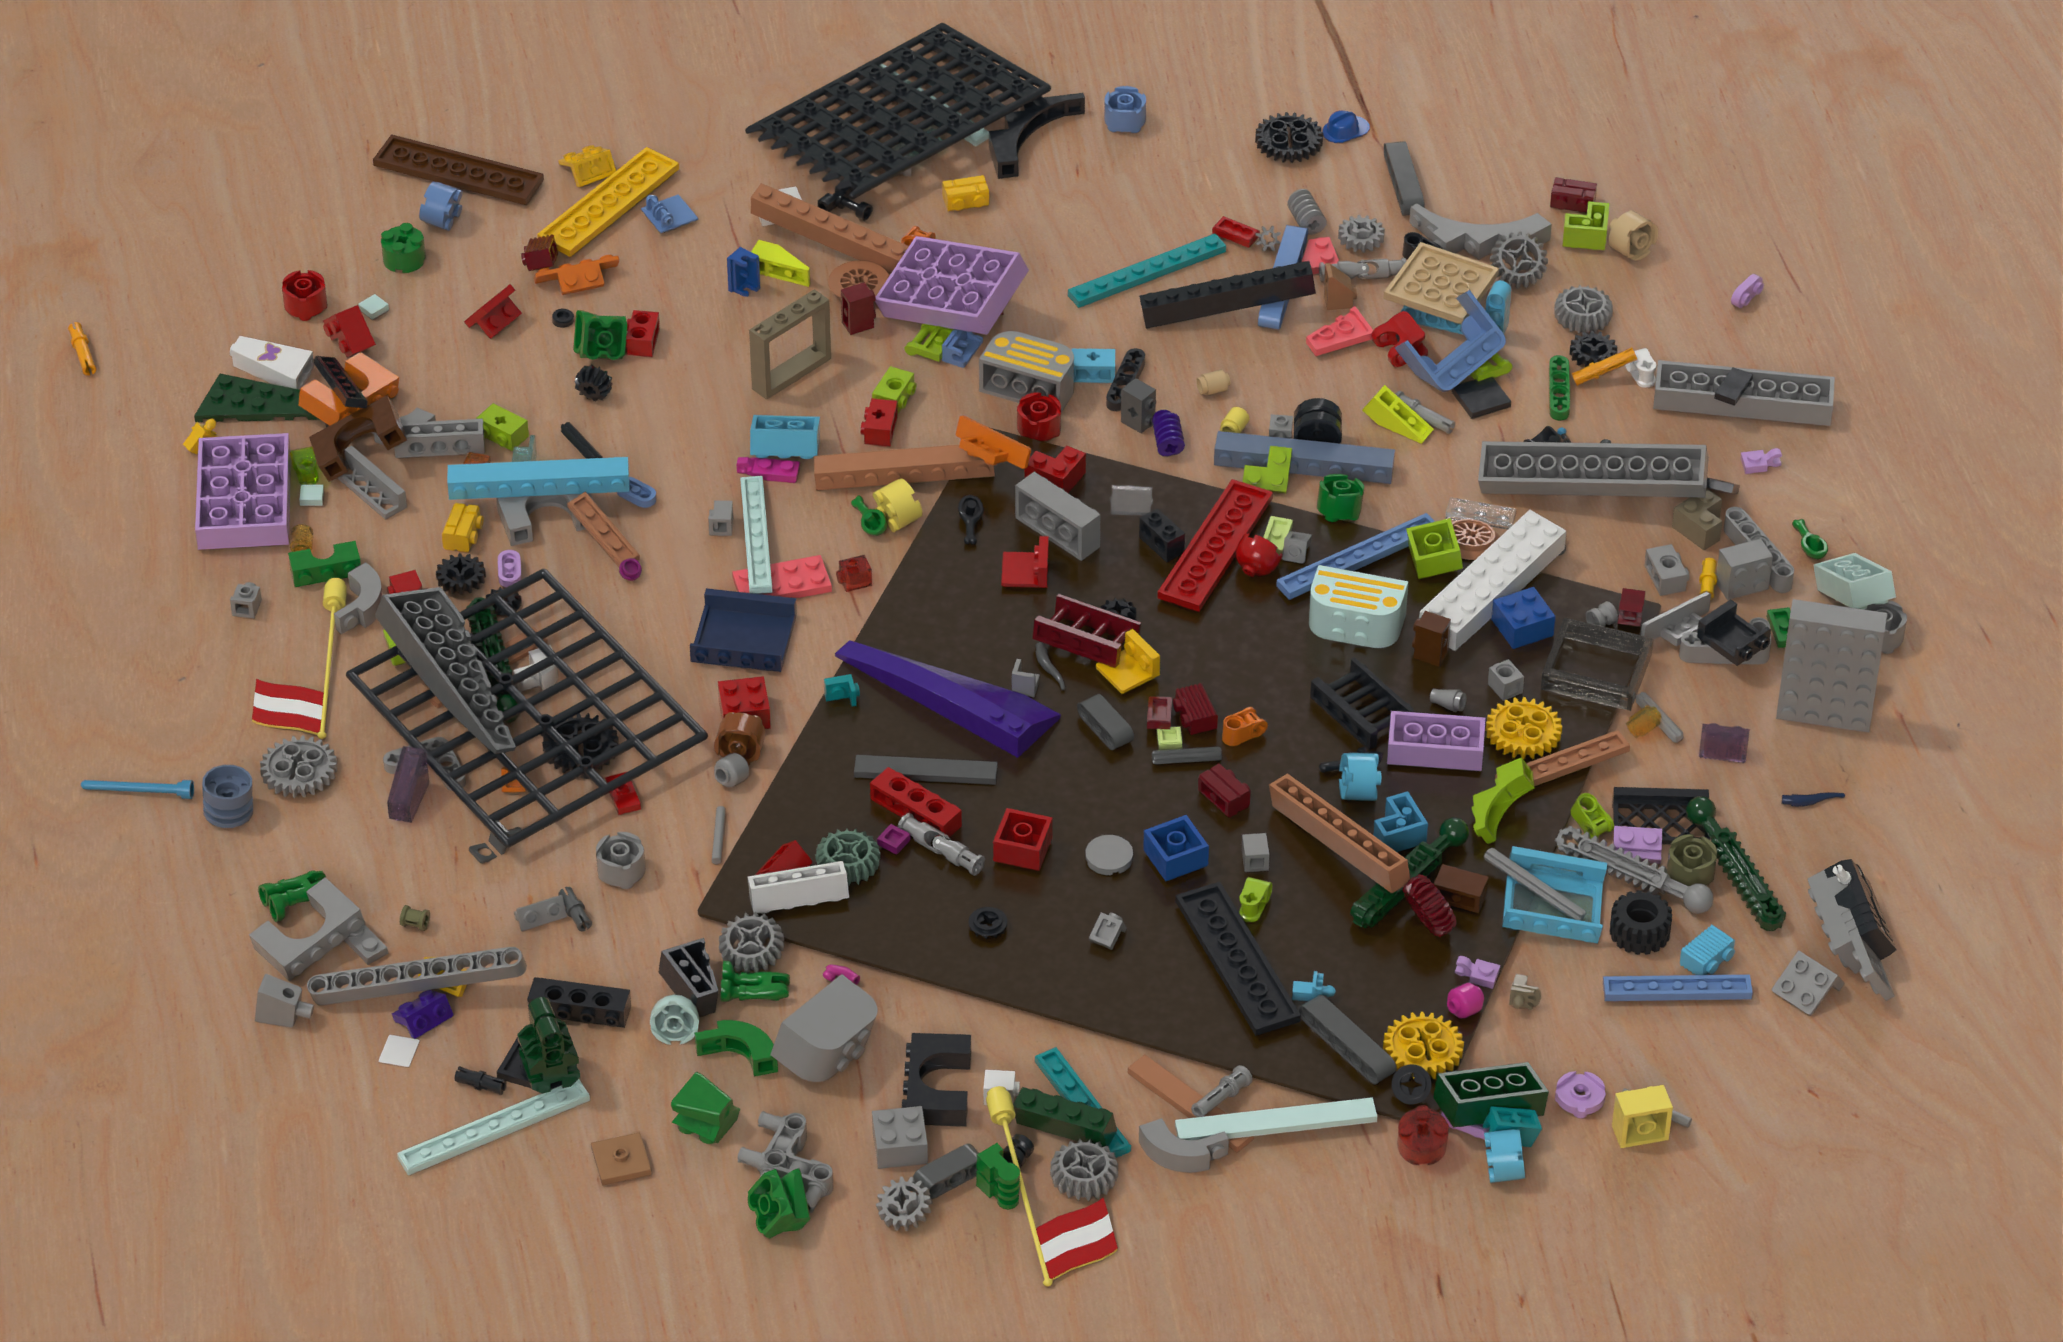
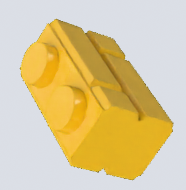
M984 175L942 181V196L947 212L989 205V188Z
M455 503L442 532V543L445 550L455 551L457 549L459 552L468 553L472 544H476L478 539L477 530L482 529L484 517L480 514L479 506L469 504L466 506L462 503Z

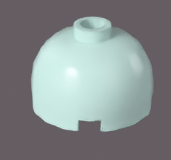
M682 995L665 996L657 1001L651 1011V1032L659 1041L671 1045L670 1041H681L680 1044L687 1043L694 1038V1033L698 1032L699 1015L696 1006L691 1000Z

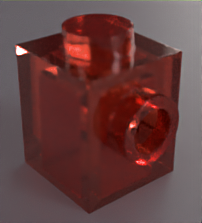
M865 555L839 561V570L836 571L838 583L843 584L846 592L872 586V569Z

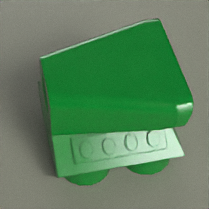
M577 310L574 352L580 354V358L592 360L597 358L622 359L625 355L626 316H599L584 310Z
M698 1072L693 1074L671 1102L672 1110L679 1113L672 1123L678 1125L679 1131L684 1134H698L700 1141L706 1144L719 1143L737 1121L740 1113V1108L733 1105V1099Z
M800 1168L792 1170L782 1178H780L776 1169L768 1171L748 1191V1206L750 1210L756 1213L757 1229L768 1239L782 1232L798 1231L810 1220Z

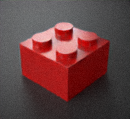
M764 676L718 681V697L722 720L729 712L746 713L760 717L764 728L771 729L770 707Z
M1006 808L993 840V861L1040 871L1053 838V817Z

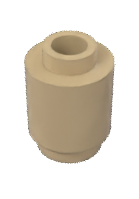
M1221 369L1202 374L1201 377L1196 379L1199 393L1208 396L1227 391L1231 381L1228 373Z

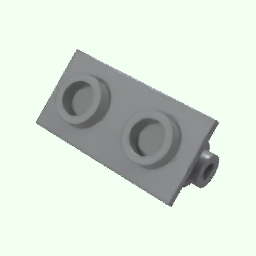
M562 895L519 907L514 912L515 919L519 920L521 931L567 917Z

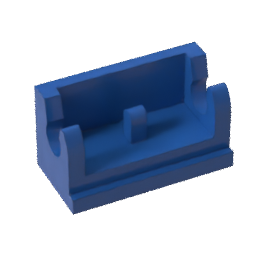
M739 247L727 257L728 291L748 297L749 292L743 289L749 288L756 292L760 289L759 256Z

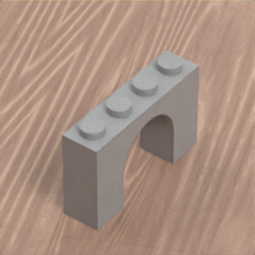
M581 494L496 498L497 511L510 545L514 546L533 541L532 525L528 516L534 510L541 507L555 506L566 510L572 518L576 531L585 530L586 528L567 507L568 502Z
M326 878L306 891L311 906L325 918L323 926L317 933L307 938L293 939L285 936L271 922L266 921L249 934L254 949L288 981L300 975L311 964L320 960L323 955L338 946L352 932L358 931L365 924L360 908Z

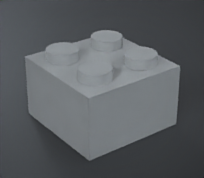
M1762 539L1719 549L1716 584L1727 600L1769 589L1773 556Z
M922 1106L872 1111V1131L878 1169L928 1164V1144Z

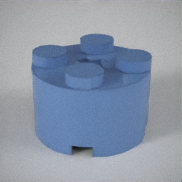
M1130 86L1116 87L1112 93L1109 91L1105 95L1104 120L1108 130L1111 132L1131 133L1141 131V127L1146 122L1145 94H1140L1137 88Z
M433 181L425 192L424 197L427 199L425 205L421 204L420 220L450 231L453 225V218L459 217L462 211V205L459 203L463 191Z

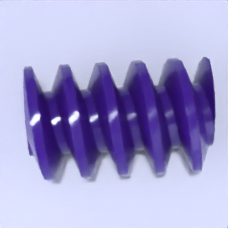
M1168 410L1157 411L1152 417L1158 453L1162 456H1172L1181 453L1185 448L1179 416Z

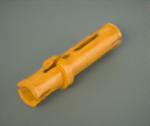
M74 322L76 329H74L72 323L68 326V331L72 337L71 344L76 349L83 374L90 376L89 369H91L92 374L97 369L88 347L89 340L83 332L82 325L79 322Z
M1630 347L1602 361L1591 362L1589 366L1571 374L1576 386L1588 380L1599 379V376L1638 359L1633 348Z

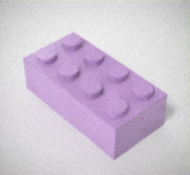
M1391 711L1387 764L1482 771L1485 718Z

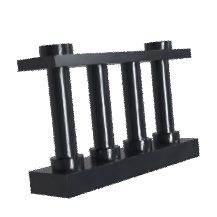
M1355 657L1351 659L1350 673L1330 684L1323 682L1319 677L1311 680L1310 698L1369 751L1377 747L1378 732L1390 726L1391 715L1375 724L1369 723L1365 719L1366 717L1384 707L1390 712H1414L1410 704L1403 701L1368 670L1365 664L1359 662ZM1353 681H1357L1362 686V688L1344 698L1335 692ZM1368 694L1377 699V701L1359 711L1350 706V704Z

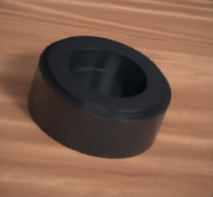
M557 309L552 314V323L557 327H569L574 322V314L568 309Z

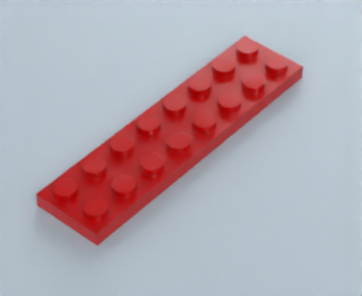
M1231 479L1158 590L1157 598L1200 612L1235 558L1236 549L1242 536L1246 533L1250 535L1272 501L1273 492Z

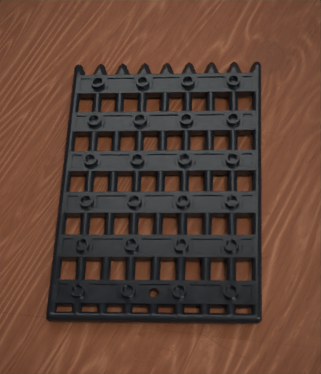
M940 23L748 126L745 132L746 134L758 131L763 132L758 138L759 142L774 139L775 142L771 145V150L787 147L788 150L783 154L784 158L795 155L801 156L796 162L797 166L808 163L814 164L809 170L810 174L822 171L827 172L822 178L823 182L838 179L840 182L835 186L836 191L851 187L853 190L848 197L855 199L1048 93L1051 90V85L949 25ZM918 44L924 45V47L915 52L911 50V48ZM932 51L937 53L929 59L923 57ZM944 59L950 61L941 67L936 65ZM886 61L892 62L891 65L883 69L879 67V65ZM958 66L963 68V70L954 75L949 72ZM901 68L905 70V72L897 76L891 74ZM971 74L976 76L968 82L962 80ZM913 76L918 78L910 84L904 82ZM855 78L861 80L852 86L846 84ZM984 82L990 84L981 90L975 88ZM925 84L932 86L922 92L917 90ZM867 86H871L873 88L864 94L859 92ZM996 90L1003 92L994 98L989 96V94ZM938 92L944 93V95L935 100L930 98ZM881 93L886 95V97L878 100L877 102L872 100V98L880 95ZM823 95L828 97L826 100L820 103L814 102V100L820 98ZM1011 97L1016 100L1007 106L1002 104V102ZM952 99L957 101V103L948 108L943 105ZM894 101L899 103L891 109L885 108V106ZM836 103L841 105L833 111L826 109ZM965 107L970 109V111L961 116L956 113ZM907 109L912 111L904 117L897 115ZM848 111L854 113L845 119L839 117ZM790 113L796 115L787 121L781 119ZM978 115L984 117L976 123L969 121ZM919 117L925 119L917 125L910 123ZM861 119L867 121L858 127L852 125ZM802 121L808 122L807 125L799 129L794 127ZM932 125L939 127L930 133L923 131ZM874 127L880 129L871 135L865 133ZM815 129L821 130V132L812 137L807 135ZM945 133L952 135L943 141L937 139ZM888 134L893 137L884 143L878 141ZM829 136L834 138V140L825 145L819 143ZM901 142L906 145L897 151L891 149ZM842 144L847 146V148L838 153L832 151ZM914 150L919 153L910 159L904 157ZM855 152L860 155L851 161L845 159ZM868 160L873 163L864 169L858 167ZM880 169L887 171L877 177L871 175Z

